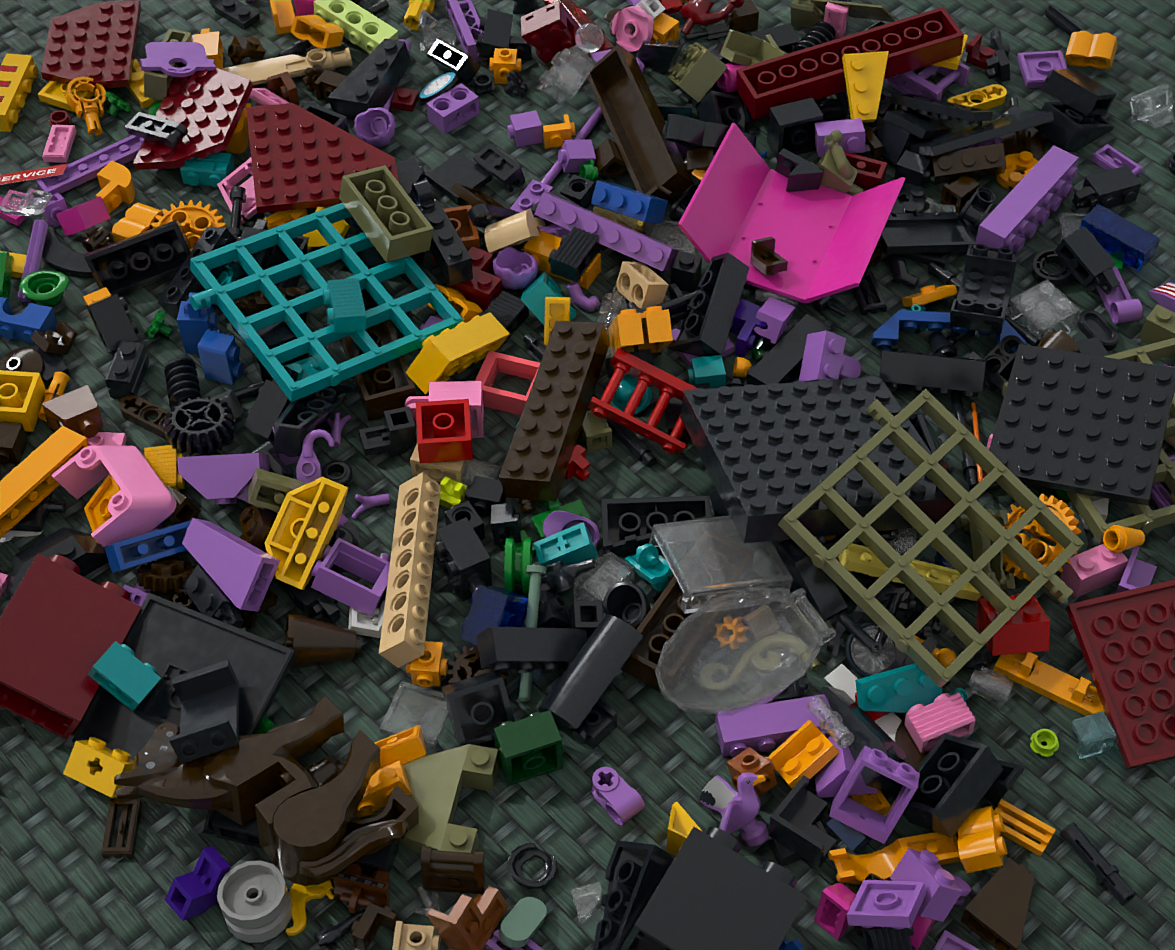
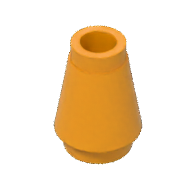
M1119 525L1111 526L1103 535L1105 547L1115 553L1141 546L1145 541L1143 531Z

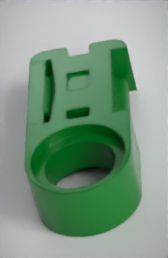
M0 252V297L7 298L8 300L11 289L12 261H14V258L9 252Z

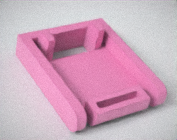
M251 157L217 184L232 213L233 202L230 200L232 187H235L249 173L252 175L240 185V187L246 189V202L242 203L240 225L245 223L244 217L249 220L257 214Z

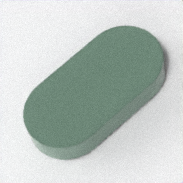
M534 897L520 899L501 923L499 930L501 941L513 948L525 946L544 923L547 914L545 904Z

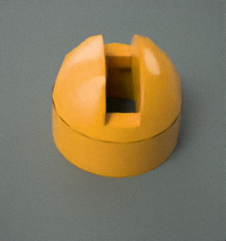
M736 357L733 377L746 378L747 371L752 366L751 362L745 358Z

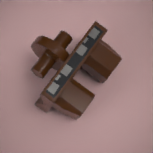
M351 863L333 877L335 882L334 897L340 898L341 902L349 903V913L357 914L360 907L367 908L369 903L377 906L381 904L388 906L390 883L388 872L377 870L374 871L372 878L363 877V868Z

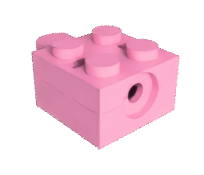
M482 381L429 382V396H409L406 399L405 407H410L414 421H416V402L469 399L472 438H484Z

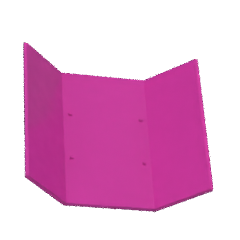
M732 123L680 219L678 227L708 264L712 257L729 252L750 267L746 277V284L803 303H809L859 286L905 178L901 177L853 196L822 185L815 190L787 192L788 177L770 169L738 126ZM773 237L775 239L774 252L788 261L787 271L769 276L750 263L752 241Z

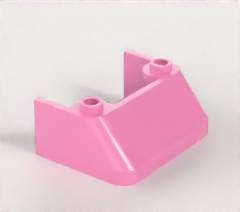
M91 445L85 447L52 474V477L76 500L109 475V473L116 481L121 490L113 495L109 501L108 510L112 517L91 533L92 537L103 547L149 533L174 512L177 505L176 499L144 455L135 446Z

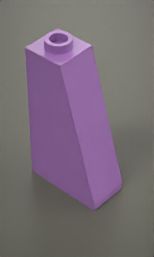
M192 518L182 544L237 608L258 612L280 560L210 521Z

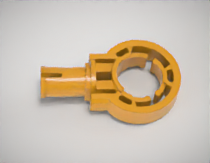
M77 77L68 84L66 101L76 111L77 117L81 118L82 115V119L86 121L88 135L93 137L94 130L95 137L100 136L103 130L99 117H102L104 114L105 88L101 84L96 83L97 89H95V86L89 83V81L94 80L93 78ZM79 90H88L93 93L95 90L94 96L96 98L84 99L77 96L76 93Z

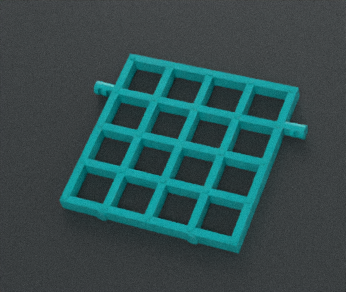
M343 203L190 259V270L206 290L190 296V303L193 309L198 311L216 303L291 402L329 386H337L343 380L414 350L422 349V343L426 338L431 335L437 336L446 328L451 330L464 321L410 256L368 269L356 254L359 251L374 246L366 234L363 232L344 240L332 225L335 222L352 216ZM318 230L329 246L304 255L292 239ZM278 245L289 261L263 270L251 254ZM341 259L354 274L345 279L359 278L360 289H366L379 305L365 311V329L391 319L404 337L378 347L365 330L335 333L332 324L311 332L299 315L324 305L323 289H327V282L315 268ZM237 260L249 276L221 286L209 270ZM405 273L418 290L393 299L380 282ZM301 274L314 291L287 301L274 284ZM260 290L273 307L245 318L232 300ZM430 303L444 321L419 331L405 313ZM285 321L297 339L269 349L257 331ZM351 336L364 354L337 365L323 346ZM309 352L323 371L294 382L281 363Z

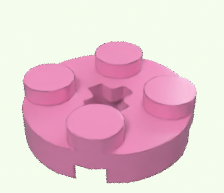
M637 6L627 7L617 12L612 21L613 35L616 34L617 44L627 51L633 52L640 49L644 40H648L650 43L653 36L654 20L645 10ZM630 25L635 26V32L633 34L632 30L629 28Z

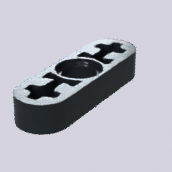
M485 203L477 204L468 211L472 224L481 228H486L488 225L517 214L515 210Z

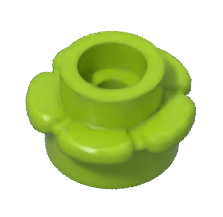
M1040 729L1033 733L1030 738L1032 741L1030 743L1032 751L1040 754L1042 757L1052 756L1059 748L1056 734L1049 729Z

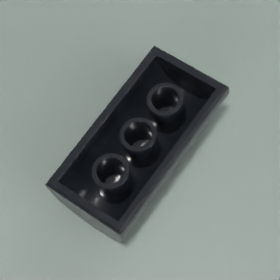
M175 220L86 253L84 258L99 289L106 287L110 294H121L177 273L192 251V248L180 222Z
M606 615L538 707L539 711L542 713L550 710L558 727L578 728L642 640L643 635L625 621L612 615Z

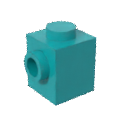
M721 355L691 358V369H687L688 384L710 383L711 389L725 386L726 372Z

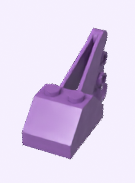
M313 430L304 438L302 453L296 467L297 480L310 483L322 477L321 464L313 450V442L316 438L323 437L328 441L330 447H334V440L327 431ZM263 453L178 457V473L206 499H215V504L221 505L237 504V499L249 503L248 490L256 468L269 471V455Z

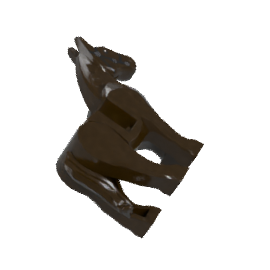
M326 696L316 704L313 712L305 718L270 729L268 733L239 736V745L182 764L169 742V737L180 734V728L176 724L163 723L156 728L148 743L136 755L131 771L114 777L115 785L124 786L116 790V796L119 799L148 797L177 807L217 810L240 825L257 817L261 847L272 862L277 861L278 868L286 879L303 886L319 885L331 880L336 874L360 857L375 853L398 839H404L408 830L419 823L418 805L398 785L391 792L382 813L367 819L352 818L364 797L370 778L381 767L379 747L361 730L357 732L351 744L349 756L342 770L335 778L320 787L306 769L295 761L296 757L305 752L310 755L313 754L331 737L344 732L343 713Z

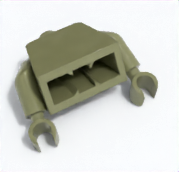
M834 130L824 140L827 146H832V149H828L816 165L824 169L821 185L853 196L863 192L864 189L853 183L858 173L857 169L850 164L843 147L838 144L843 140L841 131Z

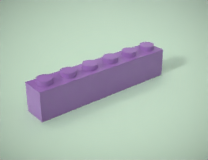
M543 192L534 215L570 231L573 227H577V229L589 231L590 234L598 235L600 244L663 272L670 273L671 266L679 252L674 247L553 194Z

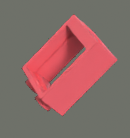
M489 351L475 381H482L484 407L521 416L540 363ZM498 372L533 380L526 396L493 388L492 385Z

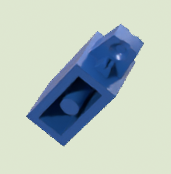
M189 293L188 301H181L177 323L185 352L199 354L197 346L206 330L219 331L220 334L222 331L217 327L218 315L214 313L212 305L195 311L190 303V296L198 293Z

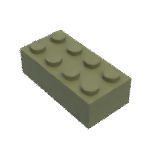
M386 165L342 176L339 199L386 262L430 250L434 228Z

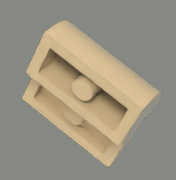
M530 208L488 225L484 233L488 252L499 253L507 246L514 247L539 237L538 229L546 227L544 219L541 217L534 218Z

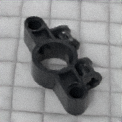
M668 114L667 123L663 128L662 135L665 141L676 142L694 150L697 148L701 149V147H712L718 150L730 126L704 122L682 115ZM742 132L755 148L757 136Z

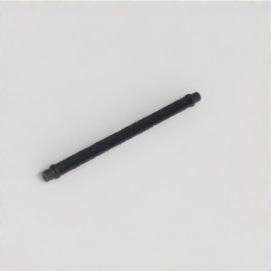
M531 333L526 334L523 341L528 345V349L541 361L547 346L538 337L535 338ZM606 418L612 433L639 461H643L648 467L656 462V457L651 453V449L630 429Z

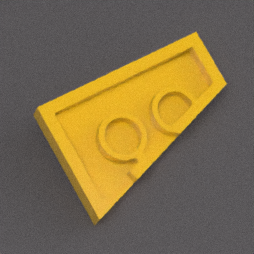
M889 51L843 55L842 61L851 119L861 118L862 123L874 122L876 120Z

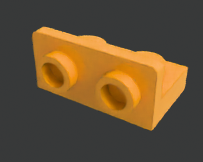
M808 720L772 752L768 758L773 762L776 771L793 789L803 776L811 779L840 752L811 720Z
M400 761L379 769L370 778L364 797L354 812L358 819L369 816L385 807L391 792L397 785L408 796L412 794L404 766Z

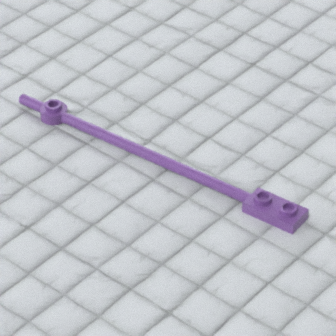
M637 57L636 60L644 75V62ZM600 106L573 140L586 139L603 116ZM557 160L541 182L532 179L510 209L515 210L516 213L530 209L540 201L543 192H552L553 187L550 184L563 169L562 163H559Z

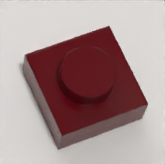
M397 87L391 100V108L413 112L419 99V90Z

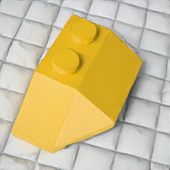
M320 477L286 494L264 543L267 553L280 560L275 571L277 580L301 590L305 588L312 578L311 573L318 560L321 561V557L329 545L341 518L348 487L325 477Z

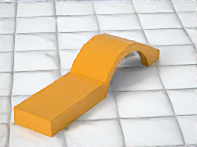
M937 832L899 838L881 850L863 855H851L846 852L845 848L830 850L828 853L829 859L833 860L836 866L838 882L861 885L870 873L887 881L890 880L892 873L908 848L921 852L922 850L930 851L939 859V865L961 862L956 833L952 838Z

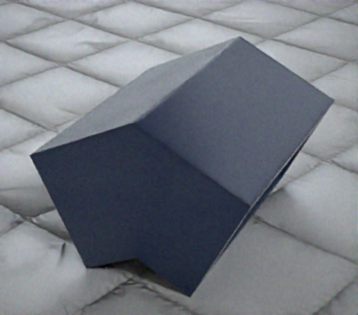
M834 818L827 823L833 832L855 853H858L872 840L871 837Z

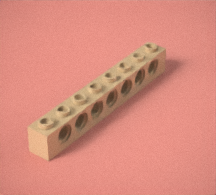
M424 472L399 485L379 654L398 668L424 655L441 486Z

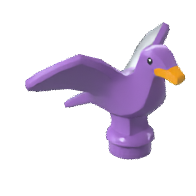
M750 772L742 773L738 777V792L732 789L719 776H715L707 783L699 796V800L706 807L721 812L722 819L719 829L729 834L743 829L741 838L751 847L763 843L768 838L769 833L766 829V824L755 820L761 805L754 786L766 780L764 775H756Z

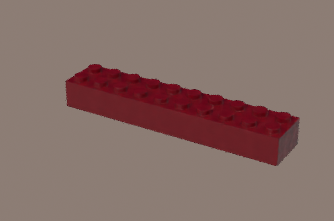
M940 7L737 69L736 90L753 118L757 119L769 115L771 107L812 97L815 101L847 91L842 61L844 54L889 51L884 79L960 56L964 34L945 8Z

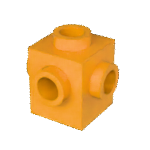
M495 48L494 58H490V71H494V84H508L509 81L506 75L513 70L521 72L522 60L517 58V49Z
M425 641L424 655L406 664V673L411 674L412 685L424 688L441 686L442 676H446V671L448 670V659H445L443 642Z

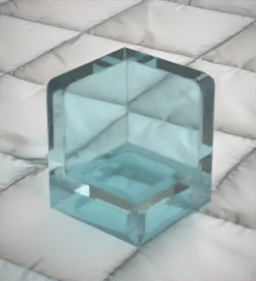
M1103 711L1075 719L1071 724L1081 742L1077 752L1079 759L1111 750L1117 735Z

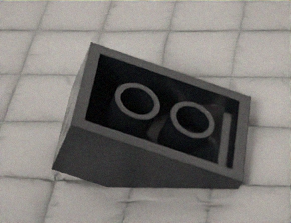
M1045 102L1041 111L1053 112L1054 120L1034 126L1041 137L1050 139L1055 143L1054 146L1065 151L1079 150L1112 131L1115 127L1100 115L1085 116L1063 102Z

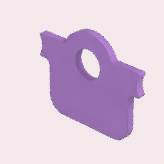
M150 42L145 46L146 59H140L142 71H162L174 77L190 76L196 71H203L205 69L208 71L216 70L214 59H208L204 46L197 42ZM182 62L186 64V66L182 68H176L171 66L170 63Z

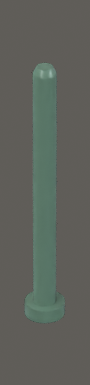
M527 565L526 573L530 574L526 627L537 628L541 576L546 575V567ZM533 671L521 673L519 691L521 702H528L530 700Z

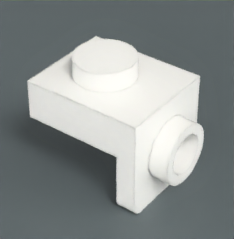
M383 600L379 609L376 608L372 617L350 607L348 629L356 631V634L381 638L385 600Z

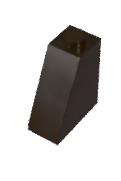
M1008 858L967 905L961 922L996 950H1018L1021 944L1035 877L1030 874V871L1024 865Z

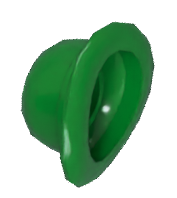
M35 271L27 274L20 281L19 288L23 295L32 299L37 305L51 307L63 299L64 291L69 285V278L67 275L57 271Z

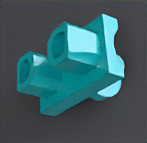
M652 544L639 546L636 549V555L624 558L626 565L634 570L642 580H647L652 584V587L657 592L667 587L670 582L669 576L676 572L674 565L659 555L658 549Z

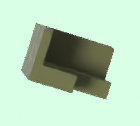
M729 30L720 55L729 61L744 66H750L787 54L764 39L735 30Z

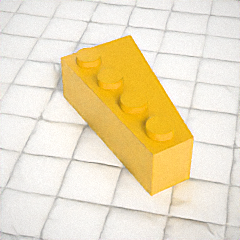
M490 312L482 316L476 315L467 323L462 321L451 330L446 328L439 335H431L426 338L422 343V350L405 373L426 395L429 393V382H447L449 377L456 371L460 374L473 362L476 364L484 359L489 351H497L510 333Z

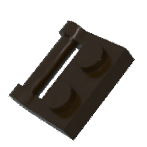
M423 846L421 851L423 890L484 894L486 884L485 851L475 850L474 853L433 850L432 847Z

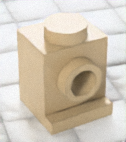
M396 921L392 950H440V935L435 934L434 926L403 924V921Z

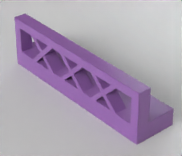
M446 0L447 12L464 52L471 55L474 61L486 60L487 58L478 56L479 53L476 50L478 48L476 47L477 40L472 36V34H482V30H479L480 19L472 1L464 0L458 2V0ZM469 8L466 13H463L461 9ZM467 21L473 22L474 24L472 26H468Z

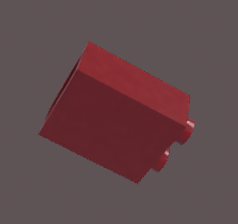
M38 553L0 617V707L67 740L80 723L100 685L87 674L115 641L120 645L122 644L141 607L130 602L131 595L123 587L112 582H102L98 585L79 575L80 568L72 560L60 555H52L48 559Z

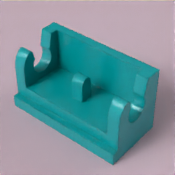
M584 522L534 542L539 564L545 566L546 571H548L547 565L562 560L563 564H574L590 558L595 560L600 558L596 547L592 543L594 539Z

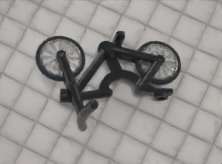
M915 528L876 531L901 556L921 539V534ZM845 534L836 535L833 540H827L824 535H818L816 539L829 550ZM859 538L853 542V544L867 547ZM849 571L867 589L864 581L855 572ZM891 581L875 596L879 602L888 601L886 609L894 617L897 611H903L904 617L910 618L915 611V599H910L908 604L902 603L908 598L910 589L903 583ZM857 605L851 614H839L836 621L835 634H829L826 650L832 651L831 658L837 659L840 638L846 632L849 635L846 643L847 660L856 673L862 677L878 674L895 660V648L892 639L875 622L858 625L866 613Z

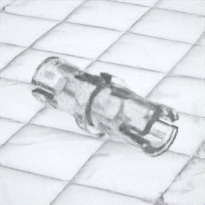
M821 696L811 699L807 708L817 718L819 727L823 732L829 733L840 748H846L854 741V735L843 724L840 714L837 711H833Z

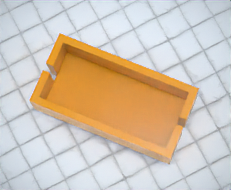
M662 306L648 307L644 313H636V309L620 311L621 314L615 317L608 328L611 356H614L617 348L628 353L633 352V345H638V350L650 348L652 353H659L673 341L669 309L662 310Z

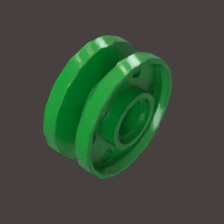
M506 538L504 555L506 596H513L516 583H521L524 596L529 594L530 574H527L526 570L527 565H533L531 538H524L522 550H516L514 538Z

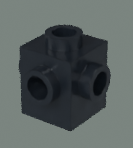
M546 590L540 593L537 628H567L571 625L566 610L567 604L561 596Z

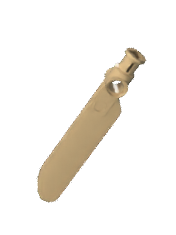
M349 47L334 53L316 48L310 50L306 57L294 54L231 66L223 68V70L250 79L252 85L267 83L268 77L287 71L291 78L306 76L305 69L312 68L313 65H320L321 70L335 71V68L353 67Z

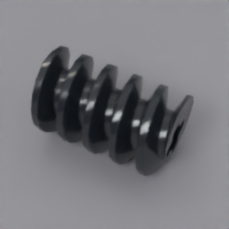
M826 22L816 23L794 46L793 52L835 40L834 28Z
M177 358L169 362L165 367L164 374L170 408L178 406V401L187 402L188 398L194 400L198 396L202 398L195 362L189 358Z

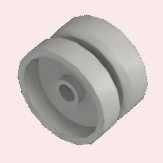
M260 860L239 864L225 874L218 886L217 899L229 931L239 940L257 943L272 939L287 927L292 918V901L281 871L271 863Z

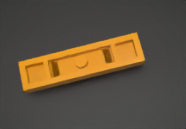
M1031 652L1026 654H1007L999 657L994 666V672L1098 723L1100 722L1105 711L1097 689L1091 685V681L1083 677L1079 680L1038 660V656Z

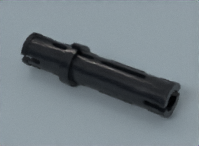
M1074 822L1067 825L1060 832V836L1066 840L1097 876L1096 881L1100 886L1105 885L1119 901L1120 905L1123 906L1129 903L1136 896L1137 893L1118 874L1119 869L1115 865H1110Z

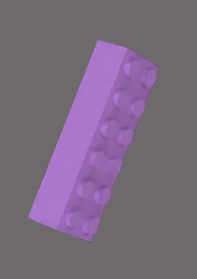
M1053 146L979 225L975 244H984L990 248L998 249L1007 247L1013 251H1020L1025 244V240L1028 237L1032 238L1038 226L1045 224L1050 213L1059 208L1064 197L1068 198L1074 188L1072 181L1078 173L1076 166L1079 157Z

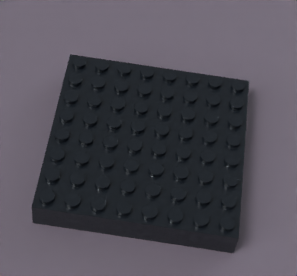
M867 376L864 378L846 377L836 380L820 379L809 382L795 381L793 383H770L767 385L748 384L740 387L722 386L712 389L696 388L694 390H684L680 417L745 544L792 539L778 525L782 518L883 428L865 410L876 399L894 417L902 411V408L880 376ZM908 419L901 427L931 455V451ZM888 438L867 456L896 486L917 468ZM855 469L833 487L862 518L884 499ZM926 475L905 493L935 524L955 506ZM821 500L798 519L814 537L818 535H841L850 531ZM892 506L871 525L875 531L914 528Z

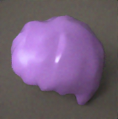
M370 108L358 114L354 120L357 138L378 149L388 145L395 135L394 116L385 108Z
M511 246L505 247L498 253L496 259L493 260L494 274L502 278V286L505 289L520 290L528 287L536 279L539 270L535 257L525 251L520 252Z

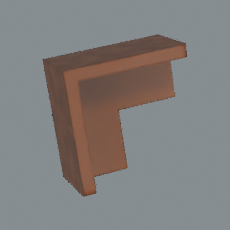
M488 886L483 895L477 894L474 899L462 894L449 915L433 909H429L426 915L448 948L454 950H483L509 906L499 889Z

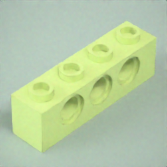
M351 0L314 1V15L322 17L327 23L339 25L344 30L343 37L350 40L351 43L358 45L369 54L385 38L398 39V30Z

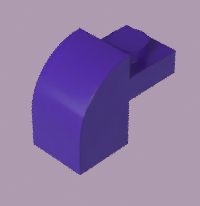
M740 299L733 318V325L729 331L738 335L736 338L735 355L745 357L748 350L753 349L758 339L762 337L755 332L754 328L758 326L766 329V322L756 318L760 307L743 299Z
M213 846L203 849L194 871L173 879L165 901L182 921L204 913L218 902V886L225 874L229 872L231 866Z

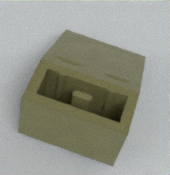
M696 42L694 45L690 44L685 49L684 57L680 62H675L672 65L668 78L699 103L728 66L708 49Z

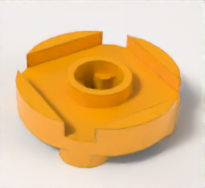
M1028 151L1005 156V173L996 174V179L1004 188L1009 189V186L1014 188L1039 161L1033 158V154Z

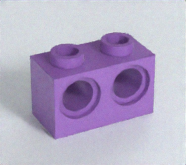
M462 83L426 103L428 121L444 134L480 114L479 97Z

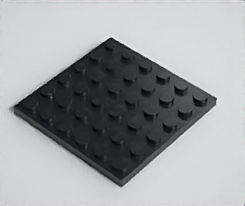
M1019 344L989 451L1024 484L1148 506L1175 393V368ZM983 470V476L986 477L988 474Z

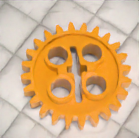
M192 200L189 201L188 205H184L183 201H180L177 208L175 205L170 204L171 210L162 209L164 216L156 215L157 223H151L153 229L178 220L185 231L192 249L207 227L227 228L223 216H219L217 209L212 210L210 204L203 207L202 201L194 205Z
M1044 494L1040 495L1039 499L1076 535L1081 533V530L1075 526L1079 523V520L1073 516L1075 512L1067 507L1066 503L1062 500L1059 501L1054 496L1048 498ZM1010 505L1013 512L1011 514L1007 513L1008 525L1004 526L1006 530L1026 512L1021 506ZM1035 519L1022 530L1037 538L1043 537L1048 542L1057 543L1056 546L1048 545L1037 538H1029L1023 533H1018L1014 537L1019 543L1022 542V546L1045 568L1064 550ZM1045 551V554L1039 558L1040 554ZM1004 553L1003 567L1006 568L1005 570L1008 573H1014V576L1020 580L1025 578L1032 582L1033 580Z

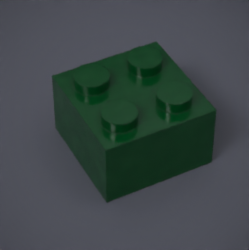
M550 710L542 713L535 712L527 718L518 721H507L494 728L495 748L498 749L499 764L507 787L563 768L562 738Z

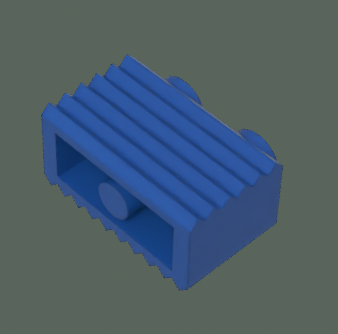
M206 330L197 346L205 378L234 385L244 372V364L240 363L239 359L240 347L236 346L234 335L229 336V334H220L219 331Z

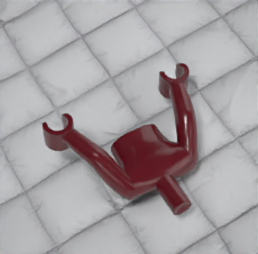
M689 0V2L682 6L680 11L681 16L687 20L681 32L688 35L695 24L707 26L724 20L734 8H740L744 4V0H728L729 3L721 11L712 14L709 13L714 3L710 0Z

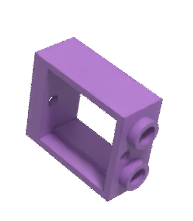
M338 538L333 547L329 545L326 547L321 557L322 561L318 560L311 573L312 576H315L311 588L372 617L387 590L390 562ZM335 564L374 583V586L371 590L330 569Z
M864 746L835 796L829 816L885 844L918 788L920 773L916 772L909 764L899 763L889 758L879 749H871ZM865 766L904 785L886 816L847 797Z

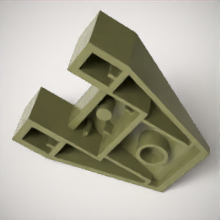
M468 744L423 756L403 764L412 793L409 797L418 805L419 823L408 830L404 839H398V843L420 855L423 846L432 847L433 850L474 853L475 850H478L477 828L455 825L452 822L462 787L493 792L500 767L498 749ZM385 807L375 811L373 814L369 816H364L363 819L377 816L378 814L383 812Z

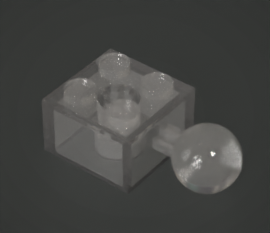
M592 23L581 25L575 33L576 45L569 49L565 48L562 53L558 52L551 61L553 66L549 71L546 70L539 79L541 83L537 89L558 105L573 99L597 63L587 53L595 52L601 47L604 39L602 30Z

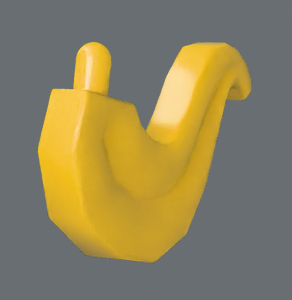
M330 880L311 886L293 884L288 893L292 901V919L294 923L292 927L286 928L288 936L298 935L307 927L305 906L308 901L316 898L321 899L326 895L329 899H334V894L331 892L334 888Z

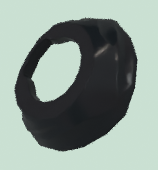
M526 843L518 846L511 852L508 859V871L514 882L527 889H536L547 885L554 878L557 871V862L554 855L550 856L536 847L535 843ZM533 857L542 859L545 862L544 874L537 880L526 879L521 873L522 865Z

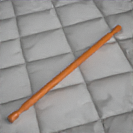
M972 402L974 436L980 441L976 412L977 406L975 402ZM977 464L978 482L983 479V469Z

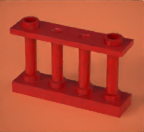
M617 348L610 362L614 366L615 371L601 399L599 400L593 396L587 408L591 409L595 416L602 419L608 418L661 445L665 452L680 455L687 445L679 441L685 429L681 417L679 416L670 435L656 429L670 399L675 397L682 401L683 391L694 390L696 387ZM630 374L637 378L638 384L624 411H621L609 404L624 375ZM652 385L660 389L662 394L646 424L633 417L647 387Z

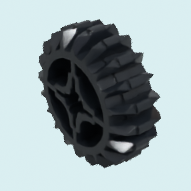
M198 396L194 400L188 398L187 402L178 401V406H172L170 412L166 413L163 427L165 437L173 449H179L180 454L188 452L192 456L194 453H199L201 456L204 452L212 454L214 449L221 450L222 445H229V440L234 438L236 423L231 408L227 406V403H221L219 398L211 400L209 396L205 399H201Z

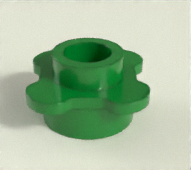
M589 159L588 164L580 166L579 176L590 181H596L598 178V168L594 166V161Z

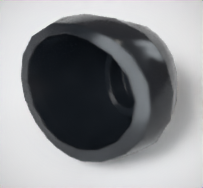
M620 582L614 584L608 589L604 597L603 608L605 614L625 621L636 630L651 610L650 602L645 592L634 583Z

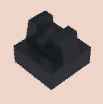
M1004 49L995 51V56L986 60L988 67L986 74L989 79L1000 78L1001 82L1010 80V63Z

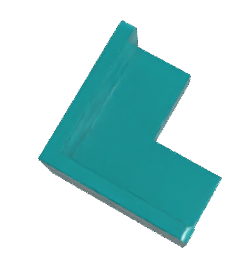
M545 271L523 290L520 300L544 325L545 297L563 296L560 294L561 288ZM570 305V321H572L576 317L577 312Z

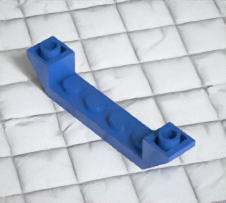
M899 310L873 333L870 344H876L878 348H891L892 345H896L899 326L904 330H917L918 327L928 328V331L932 332L953 329L955 333H966L968 330L974 329L950 326V313ZM1006 320L1004 321L1002 334L996 333V345L1008 335H1016L1026 344V341ZM977 330L979 334H992V333H993V332H987V331ZM1019 345L1013 346L1010 354L1015 353Z

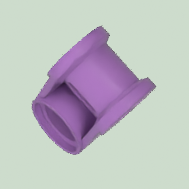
M601 767L593 773L592 796L607 811L615 823L623 826L645 808V803L639 793L630 787L614 769Z

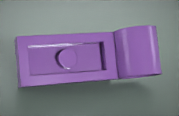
M1113 267L1114 275L1120 282V285L1113 292L1107 295L1095 284L1104 306L1114 324L1140 321L1143 315L1142 304L1139 299L1131 298L1117 267Z

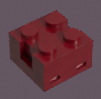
M560 0L521 17V36L528 45L531 44L536 47V55L543 63L582 47L581 28Z

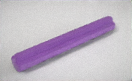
M36 219L33 223L22 279L27 274L39 271L48 224L43 219ZM19 288L18 299H20V302L30 303L32 299L23 295Z

